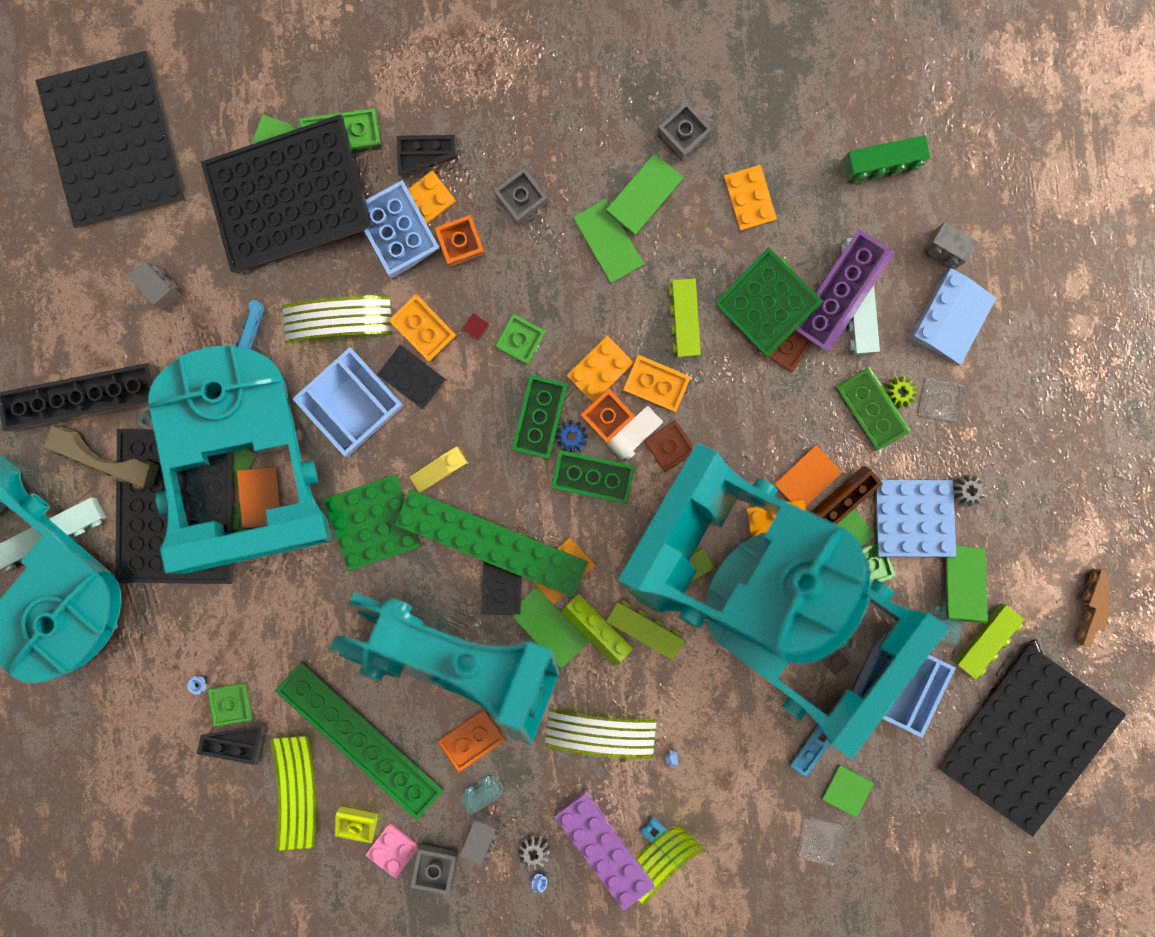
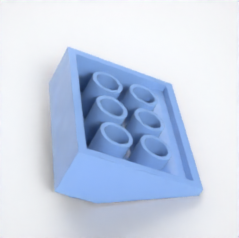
M403 180L366 199L373 228L365 230V233L391 279L407 271L439 249L435 238Z
M950 268L942 276L909 339L961 365L996 297L967 276Z

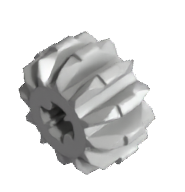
M970 474L965 475V479L959 477V483H954L953 485L958 488L953 491V494H958L955 500L961 501L962 506H966L968 503L969 507H973L974 502L981 504L979 498H985L986 496L982 494V491L987 490L986 487H981L984 481H978V476L976 475L971 478ZM972 488L973 491L972 493H967L966 489Z
M531 836L530 842L527 838H524V844H519L518 846L521 851L517 852V856L522 857L519 862L521 864L526 862V869L529 868L530 864L533 865V870H536V864L542 868L544 866L543 861L548 862L549 860L546 855L550 854V849H545L548 843L544 842L541 844V837L534 841L535 837ZM533 849L537 850V855H530V853L533 852Z

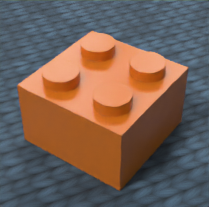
M471 215L435 227L449 268L485 255Z
M610 389L605 391L581 414V417L606 444L635 418L632 412Z

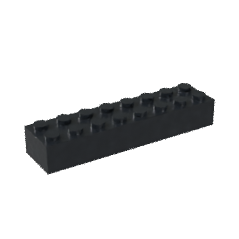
M144 363L0 392V418L3 431L14 432L149 405V391L157 377L155 365Z

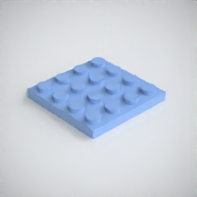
M881 480L883 484L875 490L877 557H956L953 480Z

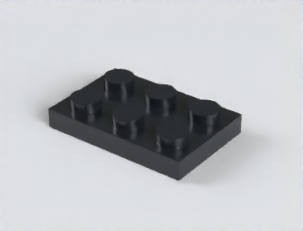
M402 345L398 346L377 374L421 409L426 407L446 381L444 377Z
M483 561L482 614L521 615V576Z

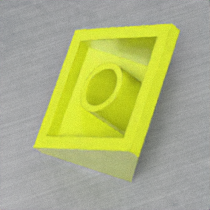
M341 806L335 816V836L372 844L378 814Z

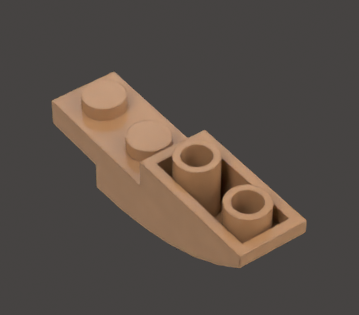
M1095 569L1089 577L1090 585L1083 594L1084 601L1082 604L1088 606L1089 610L1085 612L1083 627L1077 634V643L1090 648L1097 630L1105 632L1110 611L1109 581L1106 571L1101 569Z

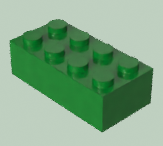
M926 135L851 150L842 161L847 182L860 183L865 181L864 178L871 177L874 180L882 178L883 174L890 173L891 176L901 174L902 170L909 169V172L920 170L921 166L925 165V162L930 159Z
M530 375L513 441V451L550 460L568 387L567 383Z
M559 450L551 488L627 504L635 466Z

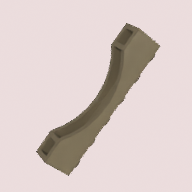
M51 425L44 445L54 455L67 456V460L71 462L84 463L83 466L86 468H96L100 470V474L106 476L113 475L117 481L123 483L130 482L134 488L144 490L145 487H153L160 466L145 459H131L120 463L105 460L87 447L78 432L64 426Z

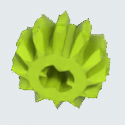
M901 376L899 380L897 377H894L893 383H887L890 389H885L886 393L890 394L889 397L894 405L897 404L898 409H901L903 405L906 408L910 407L909 402L914 403L916 401L912 396L918 395V392L913 391L917 385H910L912 382L911 378L905 382V376ZM900 389L901 391L905 392V394L902 396L900 393H898V390Z

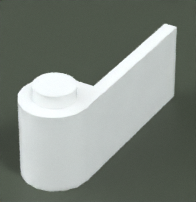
M646 406L606 445L621 461L624 459L628 461L636 454L633 450L657 429L663 421L649 406Z

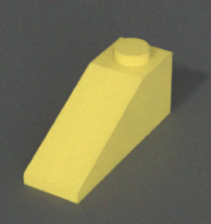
M455 447L410 476V479L418 492L421 493L467 465L468 462L459 447Z

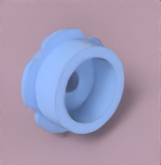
M201 676L191 677L187 684L188 690L195 695L201 694L206 689L205 679Z
M670 749L669 753H666V764L670 765L671 768L679 766L678 752Z
M537 873L531 878L530 886L533 892H543L546 889L547 878L542 874Z

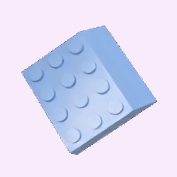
M351 347L293 398L296 404L345 457L350 456L404 407V404Z
M884 634L872 649L852 692L859 697H862L889 660L885 654L877 649L887 634ZM929 655L883 719L923 738L956 667Z

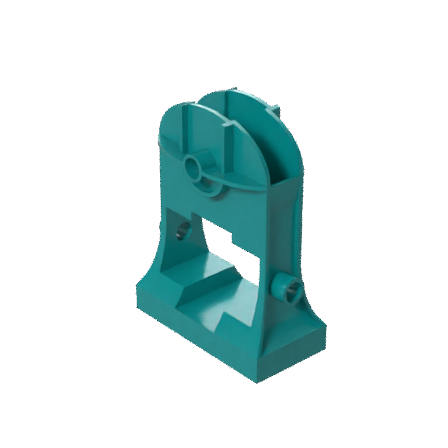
M230 345L207 347L185 355L181 354L178 356L179 359L163 369L150 388L148 400L166 491L156 493V503L160 515L168 514L167 533L161 547L165 573L180 575L333 542L329 520L316 504L309 488L310 484L318 483L314 460L302 462L286 383L275 364L256 351ZM254 447V451L259 455L289 449L299 503L266 510L268 523L266 527L229 535L225 534L223 524L215 521L188 526L176 472L208 466L209 456Z
M696 443L618 579L641 604L659 613L679 611L681 612L679 615L681 620L698 629L707 620L788 662L796 664L818 661L833 653L841 645L845 646L860 624L868 602L871 600L870 566L859 541L850 531L774 497L778 489L763 479L757 478L754 484L751 485L730 469L717 451L699 443ZM738 499L771 512L776 516L764 536L769 547L747 586L740 583L737 584L722 613L684 594L697 572L689 560L709 525L722 527Z
M0 456V513L6 506L9 507L42 535V538L21 561L27 566L26 570L0 598V667L17 680L28 683L44 682L68 674L86 665L87 662L100 652L112 636L114 630L118 628L116 623L121 610V590L115 576L45 515L50 508L48 503L34 493H30L28 496L21 481L20 470L4 456Z
M766 532L741 543L724 560L709 585L706 606L722 613L737 584L740 583L747 586L769 547L768 542L764 538ZM874 579L871 583V600L869 601L896 621L877 647L889 660L862 697H859L850 689H846L829 714L825 715L778 680V677L789 664L788 661L706 620L707 628L716 642L788 695L781 706L800 721L808 712L824 731L828 742L851 760L856 756L949 629L947 625L928 612L911 610L889 601L895 592L879 580Z
M353 592L348 606L357 609V615L376 624L368 644L345 636L334 635L329 649L339 652L338 656L362 665L359 673L373 680L381 682L385 675L400 679L403 673L462 696L489 712L509 737L532 746L560 674L552 650L529 641L511 647L484 646L463 641L422 625L423 622L420 619L410 615L412 607L396 598H390L384 604Z

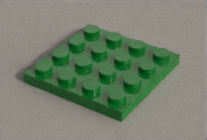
M768 247L715 304L767 357H770L824 301Z
M397 474L324 499L348 571L421 547L417 534L395 525L405 502Z

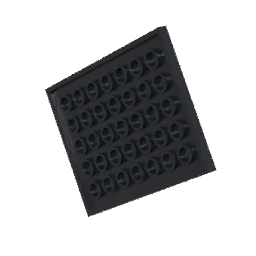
M147 51L35 80L73 227L78 228L186 199Z
M341 114L201 162L229 268L233 273L373 228L344 118Z
M117 429L116 463L126 462L131 459H145L160 465L153 487H145L144 490L134 488L130 482L123 483L116 480L115 578L118 583L232 584L233 563L180 575L165 573L161 547L167 533L168 514L160 515L156 503V493L166 491L154 429ZM234 451L209 456L208 466L176 472L188 526L215 521L223 524L226 535L233 534Z
M1030 645L940 763L938 769L1033 837L1127 714Z

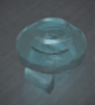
M141 409L136 417L138 424L142 427L153 426L150 409Z

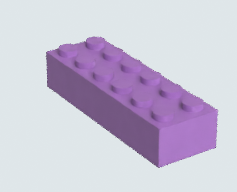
M858 229L816 293L824 302L796 331L824 350L831 351L895 254V251Z
M586 789L554 812L555 819L623 911L655 888L654 881Z

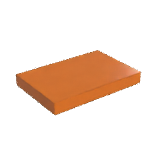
M815 445L778 479L774 485L789 501L804 499L805 507H807L842 472Z
M276 467L238 470L242 528L268 526L266 510L280 507Z
M482 709L438 739L437 743L459 773L506 741V738L488 712Z

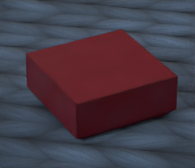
M473 313L462 329L479 340L489 324Z

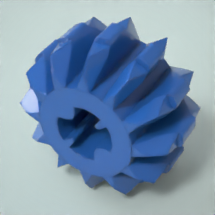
M570 420V427H567L566 423L563 422L562 425L565 430L557 428V431L562 433V435H556L555 438L562 439V441L557 443L558 446L566 444L563 451H566L568 446H570V452L574 453L573 446H576L577 450L580 451L581 447L578 444L581 443L585 446L586 442L582 441L581 438H588V435H581L586 428L583 427L578 430L580 422H577L576 426L573 427V420ZM568 432L577 434L574 442L566 439Z

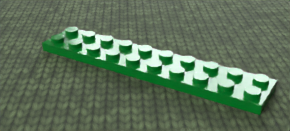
M409 490L395 523L398 527L573 598L588 564V561L413 490Z
M300 662L275 690L279 696L416 820L421 817L443 792V789L303 662Z

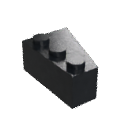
M456 135L397 136L399 176L457 156Z
M267 726L202 734L197 754L257 765Z

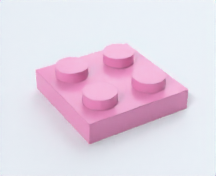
M389 823L365 856L396 879L416 853L419 845Z

